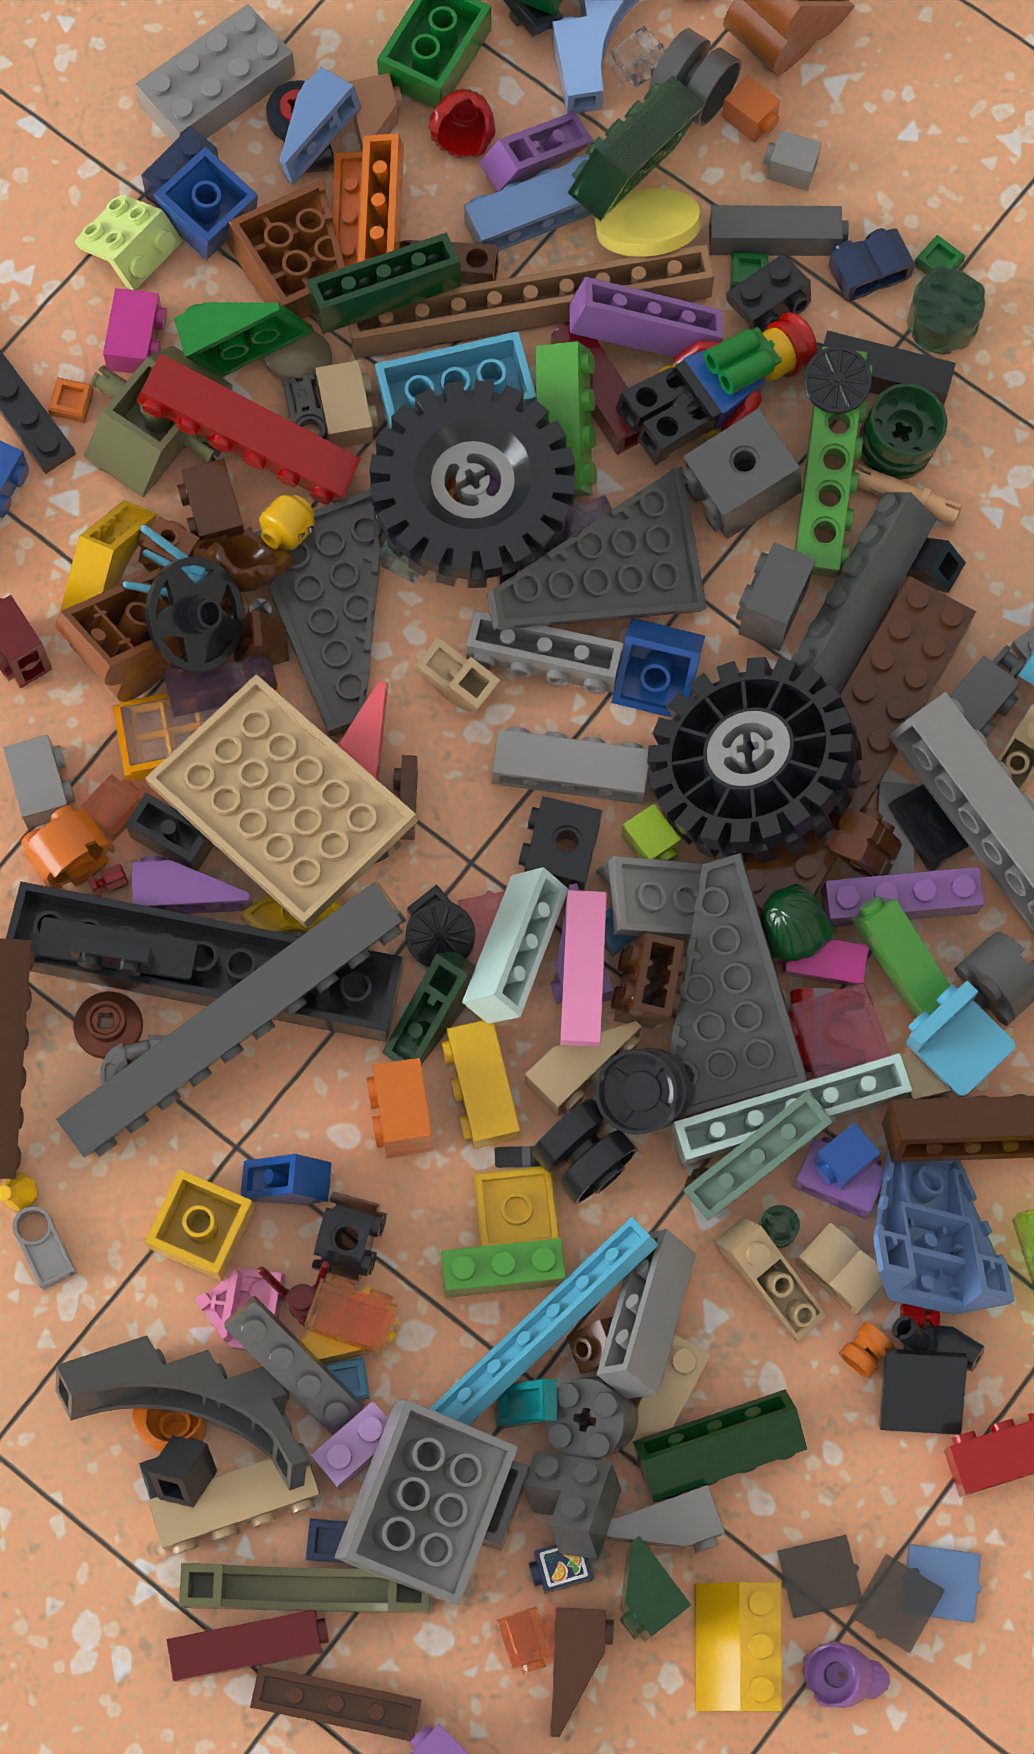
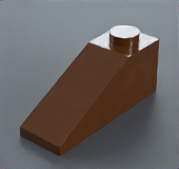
M556 1608L551 1737L561 1736L605 1653V1645H613L614 1620L606 1619V1610Z

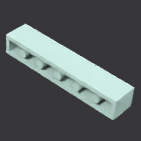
M900 1053L674 1122L670 1130L682 1166L731 1152L807 1090L812 1093L830 1117L834 1116L836 1119L888 1104L891 1100L906 1098L912 1092V1088Z

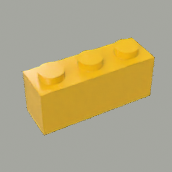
M482 1020L447 1028L448 1041L441 1042L446 1065L454 1064L457 1078L450 1079L455 1102L463 1101L466 1115L460 1116L459 1121L464 1140L471 1138L473 1148L478 1149L520 1139V1128L494 1023L487 1024Z

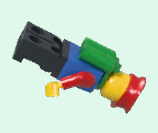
M788 312L782 314L778 321L770 323L763 333L756 327L753 330L744 329L722 342L696 341L673 358L674 364L662 366L658 374L623 390L615 409L633 434L640 432L637 440L654 464L657 465L667 459L670 453L688 442L698 439L703 434H707L706 441L720 433V431H717L721 428L724 431L757 410L762 401L760 391L765 381L772 382L782 376L792 377L807 367L811 358L817 354L815 335L805 319L798 314Z

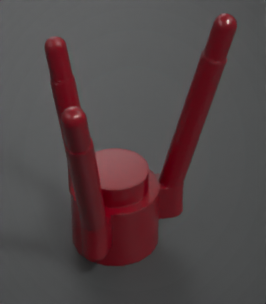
M324 1261L322 1263L315 1285L311 1287L307 1284H299L290 1290L285 1288L265 1267H259L258 1273L280 1295L281 1299L287 1301V1306L292 1316L298 1319L299 1324L308 1327L310 1319L315 1317L320 1309L319 1296L324 1293V1283L330 1266L329 1262Z

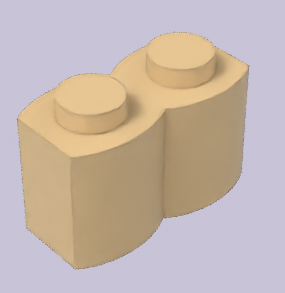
M829 1223L795 1262L815 1282L825 1288L840 1305L855 1316L883 1285L878 1271L876 1254L872 1251L866 1254L860 1250L855 1244L857 1241L856 1236L844 1225L839 1224L836 1227Z

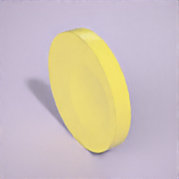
M647 188L627 192L605 203L596 214L597 238L606 249L625 256L647 257L669 253L687 245L698 235L701 229L700 207L691 196L673 189Z

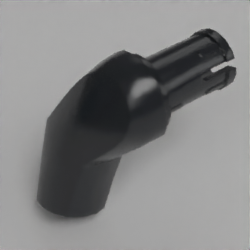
M910 1316L898 1318L892 1326V1333L895 1338L902 1342L904 1345L903 1349L966 1353L968 1357L967 1370L971 1372L976 1368L984 1353L985 1347L953 1326L920 1328L917 1322Z

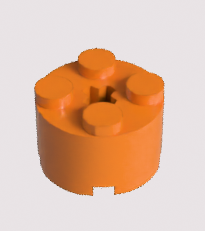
M65 805L52 814L51 822L42 829H35L29 832L21 840V844L25 848L24 856L45 885L64 890L62 886L72 882L77 887L86 882L88 876L97 874L109 861L105 855L107 851L114 853L115 850L113 844L88 810H73L70 805Z

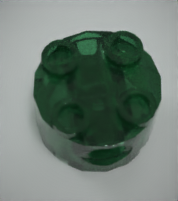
M943 266L932 269L930 274L924 276L915 287L910 304L907 325L912 331L914 341L925 350L941 355L951 354L952 350L959 348L962 350L968 347L976 337L986 305L983 285L962 271L948 269Z

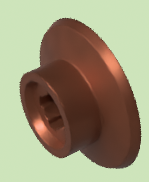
M114 991L100 992L87 998L78 1008L73 1022V1031L79 1046L89 1055L100 1059H105L110 1049L121 1042L123 1047L137 1043L143 1030V1018L137 1004L128 996ZM113 1017L114 1026L101 1029V1018Z

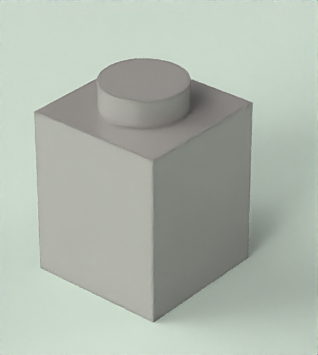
M780 130L776 144L770 142L765 154L764 164L769 165L767 179L808 191L819 159L822 142Z

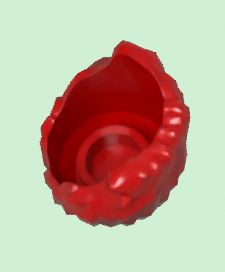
M471 89L451 91L443 97L435 107L428 126L431 141H434L436 146L440 147V150L459 158L462 156L478 157L483 155L496 133L494 116L489 103L483 95L473 92Z

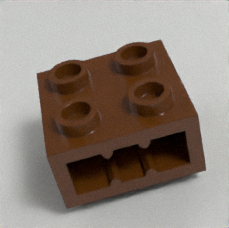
M646 932L629 944L627 949H622L618 960V971L622 972L620 987H615L611 1000V1009L616 1010L614 1021L626 1024L637 1021L642 1027L652 1029L671 1018L672 1014H676L680 1003V992L676 991L678 976L683 975L687 962V954L682 953L684 941Z

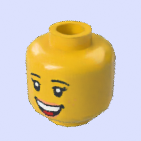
M281 495L277 497L262 512L259 518L263 541L273 549L278 547L288 551L296 549L312 533L315 527L313 508L304 498L298 495Z

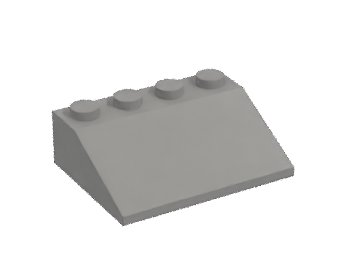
M410 1400L395 1401L334 1558L379 1577L452 1604L460 1605L518 1446Z

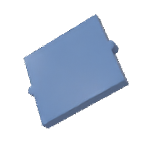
M909 1544L906 1574L901 1577L902 1582L905 1583L902 1613L974 1623L977 1593L982 1590L981 1585L978 1584L981 1554Z

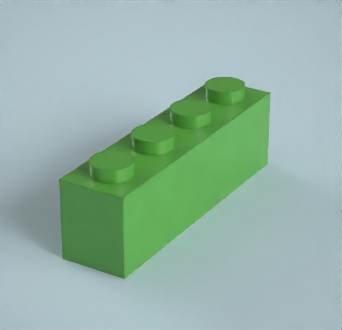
M578 341L537 345V401L549 410L550 423L559 422L567 435L566 447H572L575 460V497L593 496L592 485L597 480L596 466L592 462V448L596 445V433L591 425V411L595 409V394L593 389L590 388V374H593L595 370L593 354L590 352V349Z

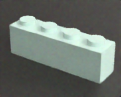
M544 867L511 876L462 1003L487 1024L521 1017L566 898L567 890H569Z

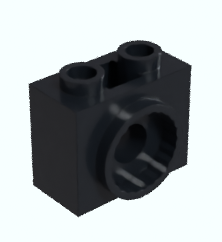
M542 796L540 807H532L527 829L533 830L530 844L523 843L518 865L525 866L524 872L544 867L568 889L569 885L577 883L579 891H584L601 824L602 810ZM563 839H570L576 843L577 848L570 852H564L557 847V843Z

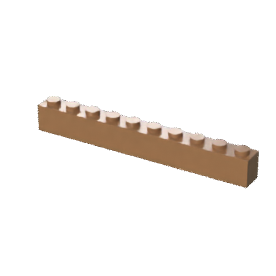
M707 244L677 249L656 256L629 257L461 286L348 325L354 358L569 322V304L585 277L683 301L709 298L712 296L714 273Z

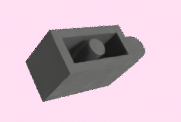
M1008 645L1000 651L993 661L983 656L949 696L961 704L966 720L973 729L980 731L986 739L995 728V725L991 723L999 713L1006 716L1019 699L1014 695L1020 684L1015 678L1027 660L1024 657L1020 660L1013 655ZM999 665H1003L1011 672L1008 674Z

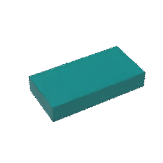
M539 1379L513 1383L497 1399V1427L510 1428L557 1421L556 1379Z

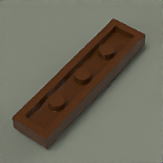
M259 1666L250 1708L411 1741L415 1737L422 1699Z

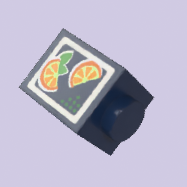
M557 1545L534 1551L536 1561L528 1563L534 1586L542 1585L545 1594L592 1581L593 1579L588 1558L560 1554Z

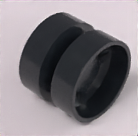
M659 1048L629 1050L615 1055L602 1067L595 1085L596 1103L604 1119L615 1129L635 1135L650 1133L673 1125L686 1112L692 1095L691 1079L684 1064L672 1053Z
M593 1098L582 1102L566 1114L531 1150L532 1156L547 1173L554 1172L567 1163L570 1164L569 1169L564 1173L558 1185L575 1204L583 1202L592 1194H598L621 1175L626 1168L625 1165L638 1151V1148L626 1134L619 1130L609 1133L602 1139L598 1137L608 1122L601 1115Z

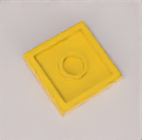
M532 1167L473 1174L480 1246L560 1238L553 1172L547 1173L543 1167Z

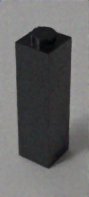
M828 330L824 344L816 343L817 353L822 350L823 346H843L855 351L867 352L866 362L872 365V383L869 393L880 395L881 392L892 385L910 383L925 387L934 393L943 405L945 404L956 365L955 362Z

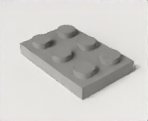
M621 856L611 858L608 861L614 934L642 936L647 932L673 939L689 940L694 920L696 898L698 897L700 886L699 880L702 864Z

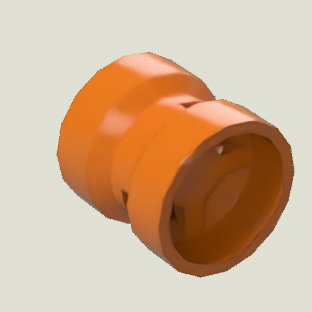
M864 1322L857 1330V1338L853 1342L846 1343L840 1350L839 1355L856 1372L869 1379L878 1369L877 1363L879 1360L885 1357V1348L895 1349V1346L879 1329L868 1322Z

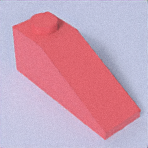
M378 681L338 744L342 750L378 781L389 683Z

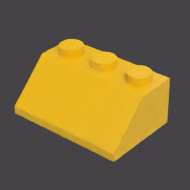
M781 1582L695 1584V1711L782 1712Z

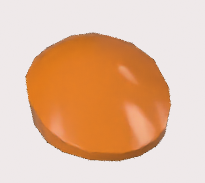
M133 1409L132 1420L134 1428L140 1438L157 1451L162 1452L172 1435L187 1439L194 1438L203 1441L206 1437L207 1425L204 1418L163 1409Z

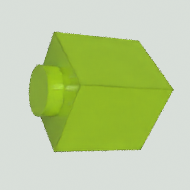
M654 803L623 824L621 836L638 858L674 861L678 857L677 851L680 848L681 838Z

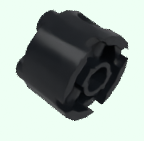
M333 1192L329 1200L336 1205L332 1209L326 1208L314 1250V1255L321 1256V1260L314 1259L312 1269L319 1271L322 1263L328 1261L330 1264L328 1274L359 1282L362 1276L367 1277L372 1274L377 1252L371 1251L374 1237L378 1238V1236L381 1237L383 1234L387 1213L380 1212L381 1206L379 1203ZM347 1227L354 1228L359 1236L358 1244L353 1249L347 1247L342 1240V1233Z

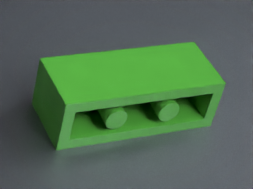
M561 1238L441 1251L446 1298L559 1286L565 1280Z

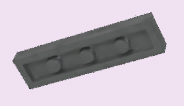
M255 1295L224 1322L225 1329L332 1435L364 1409V1404Z

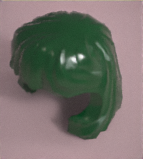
M793 884L786 888L774 890L763 905L761 919L767 933V941L773 960H782L788 963L813 957L832 940V936L836 933L833 922L823 911L818 900L807 888L800 884Z

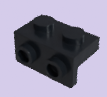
M782 254L726 293V299L749 324L751 330L758 327L763 333L770 323L778 321L782 314L788 312L800 314L807 308L811 302V280Z

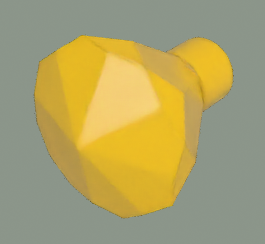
M24 1172L17 1173L16 1179H6L3 1185L0 1186V1200L4 1201L8 1208L15 1211H21L26 1207L32 1206L38 1196L35 1180Z

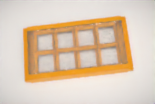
M266 672L257 674L280 694L276 673L268 674ZM255 675L128 700L126 702H119L120 705L113 706L125 780H144Z

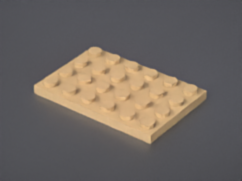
M257 674L145 778L150 787L306 929L419 821L416 813Z

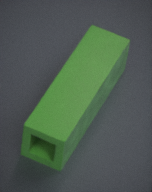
M879 896L868 900L860 907L861 913L852 919L854 925L867 945H869L870 950L913 1017L916 1019L924 1011L931 1015L940 1006L936 1000L951 986L898 901L896 899L880 898Z

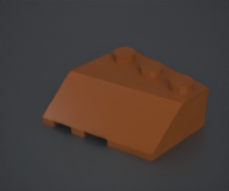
M324 178L229 221L228 246L265 303H279L302 319L314 314L310 305L307 280L345 267L339 241L335 234L331 207L326 196Z

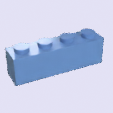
M597 153L587 157L578 156L567 165L554 170L545 169L534 178L521 183L512 182L501 191L488 196L479 195L473 198L468 204L464 205L465 225L474 243L497 244L499 252L597 213L605 203L614 198V187Z

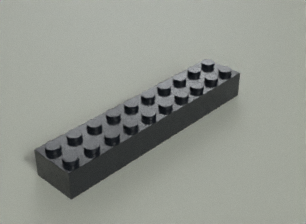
M20 881L6 939L32 940L31 948L34 952V966L31 972L208 1006L301 936ZM45 917L194 940L198 944L192 978L191 980H182L140 973L139 976L122 974L113 968L88 969L79 966L76 962L39 957L36 953V947L42 920ZM367 950L371 956L360 965L351 969L347 964L335 973L339 978L337 982L321 993L316 988L304 996V999L307 1001L306 1005L289 1017L285 1012H282L273 1020L388 1042L404 970L403 957Z

